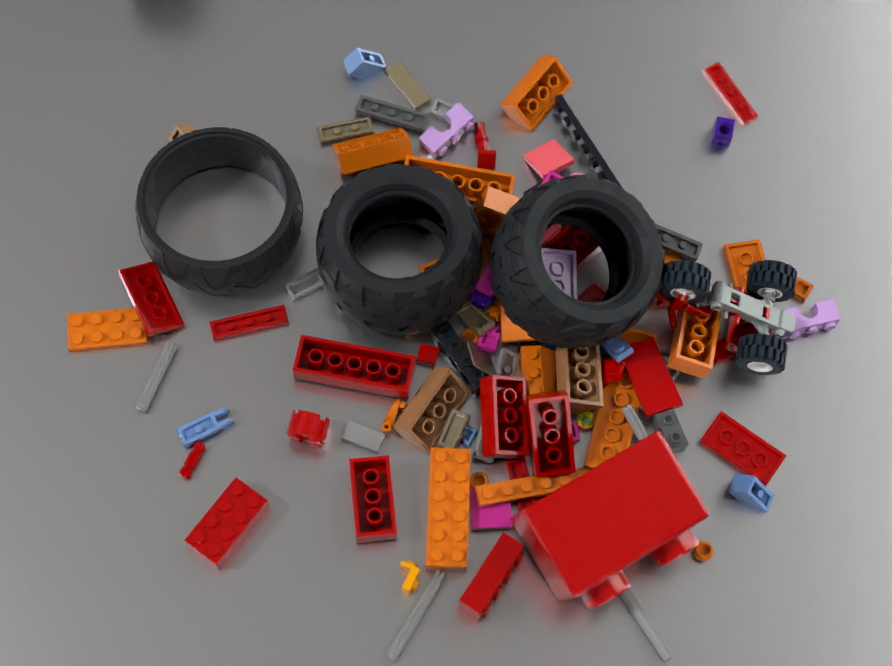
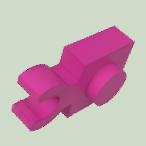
M500 322L497 323L496 327H493L482 337H479L478 348L483 351L496 353L500 340V334L498 333L501 327Z

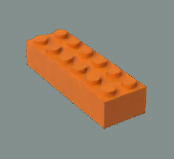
M406 155L404 165L425 167L443 178L447 177L458 186L464 196L468 198L470 204L488 186L511 195L513 194L516 177L514 174Z
M431 447L426 571L466 572L471 449Z

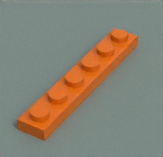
M577 468L576 473L537 478L536 476L478 485L475 487L479 507L547 496L588 472L590 468Z

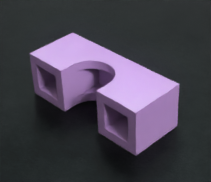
M459 102L445 114L446 121L451 125L448 131L439 132L431 126L419 137L420 145L434 159L437 156H442L447 151L448 146L457 143L460 136L464 132H469L474 126V116Z
M834 299L815 302L811 308L813 318L802 316L798 306L783 309L795 315L796 325L794 332L789 333L785 331L782 338H795L802 333L813 334L820 329L831 330L835 328L841 317Z

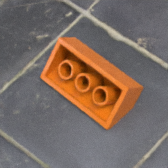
M555 55L541 56L501 102L500 106L510 119L532 132L553 107L555 96L563 95L573 81Z
M402 127L332 145L339 170L342 175L346 176L354 175L356 171L374 169L375 166L389 165L394 161L404 162L406 155L413 156L409 135Z
M521 346L519 353L521 377H526V394L557 391L555 351L543 346Z

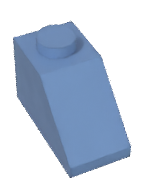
M356 48L343 60L347 73L360 78L384 71L387 68L380 53Z
M735 473L728 489L738 501L766 513L774 497L753 475Z

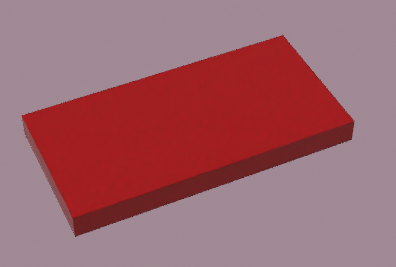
M153 261L119 270L118 274L147 337L184 326L182 317L165 281Z
M654 337L629 344L634 352L623 359L626 363L625 371L646 418L673 408L682 407V399Z
M722 411L699 441L700 444L745 475L755 476L765 487L787 456Z

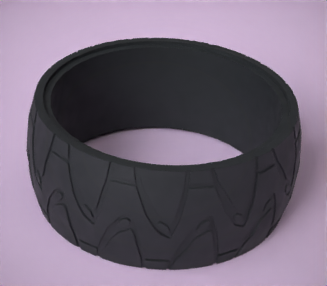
M211 127L199 129L181 135L169 142L157 152V155L155 154L146 166L138 185L135 201L136 223L139 236L154 264L167 277L180 286L205 295H236L253 290L255 287H259L272 279L286 265L285 263L292 256L299 241L303 222L301 192L296 177L286 160L271 144L262 138L235 128ZM217 166L241 167L262 175L279 190L286 202L279 225L263 244L242 256L221 261L191 258L168 246L156 233L157 215L163 200L175 185L197 171Z

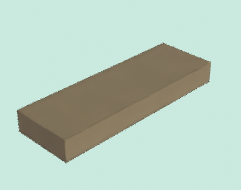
M401 61L385 69V73L415 110L430 103L431 99Z
M370 116L317 127L321 145L374 134Z

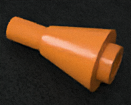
M497 297L485 312V315L492 319L494 323L501 321L500 301Z

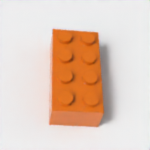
M682 308L680 311H677V327L674 328L667 367L702 379L707 376L713 368L722 310H712L710 317L686 313Z

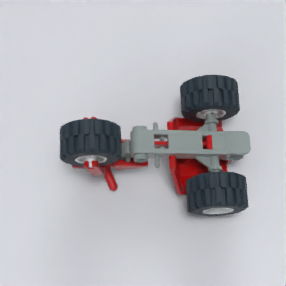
M673 260L665 263L661 274L662 284L656 298L657 306H668L667 311L671 328L677 327L675 310L680 311L681 308L686 313L701 317H710L712 310L725 311L724 319H727L728 315L730 316L725 349L736 353L735 363L739 368L757 375H775L785 370L788 346L782 339L774 335L780 337L784 335L785 331L789 333L794 332L796 317L785 310L773 307L772 304L774 302L788 301L795 295L797 271L794 267L775 260L752 263L749 267L746 293L744 288L734 286V289H732V284L726 286V283L722 281L714 282L711 291H709L712 273L707 267L697 262Z

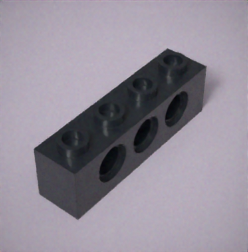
M445 320L431 329L430 339L436 347L440 348L439 351L465 385L472 391V394L477 397L480 395V379L490 375L473 365L469 348L449 322Z

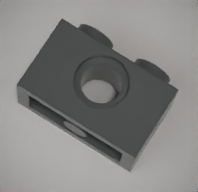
M674 408L655 414L652 420L654 429L662 433L672 452L677 454L685 451L689 443Z

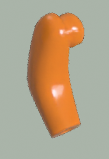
M397 399L392 404L382 423L384 431H390L393 428V425L398 420L399 412H403L407 407L406 401Z

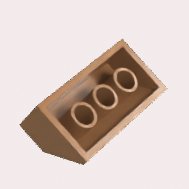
M600 345L584 348L556 347L557 391L565 390L568 393L570 413L578 414L603 408Z
M435 366L393 425V428L404 439L430 454L431 447H435L439 441L452 408L459 411L472 391L450 368Z

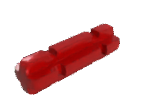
M199 441L195 442L192 447L193 450L190 451L184 462V467L179 471V475L185 479H189L192 474L191 470H194L201 457L200 453H203L205 450V445Z

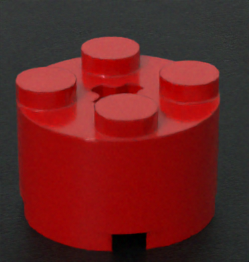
M293 410L286 434L291 438L292 442L302 444V441H307L310 443V446L321 448V445L325 444L331 420L325 417L324 421L320 419L319 414L299 410L297 413L296 410Z

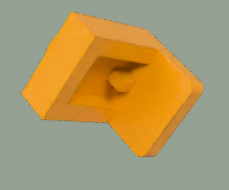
M409 560L407 562L401 561L400 569L409 573L402 586V592L407 595L410 594L411 590L415 591L420 582L417 579L420 569L417 568L418 565Z

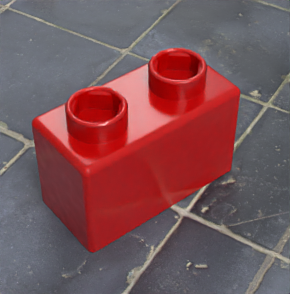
M657 430L513 515L510 520L556 598L564 601L581 596L587 608L592 610L620 595L631 586L623 569L649 554L656 567L660 568L697 547L699 542L690 528L705 520L709 516V512L662 433Z

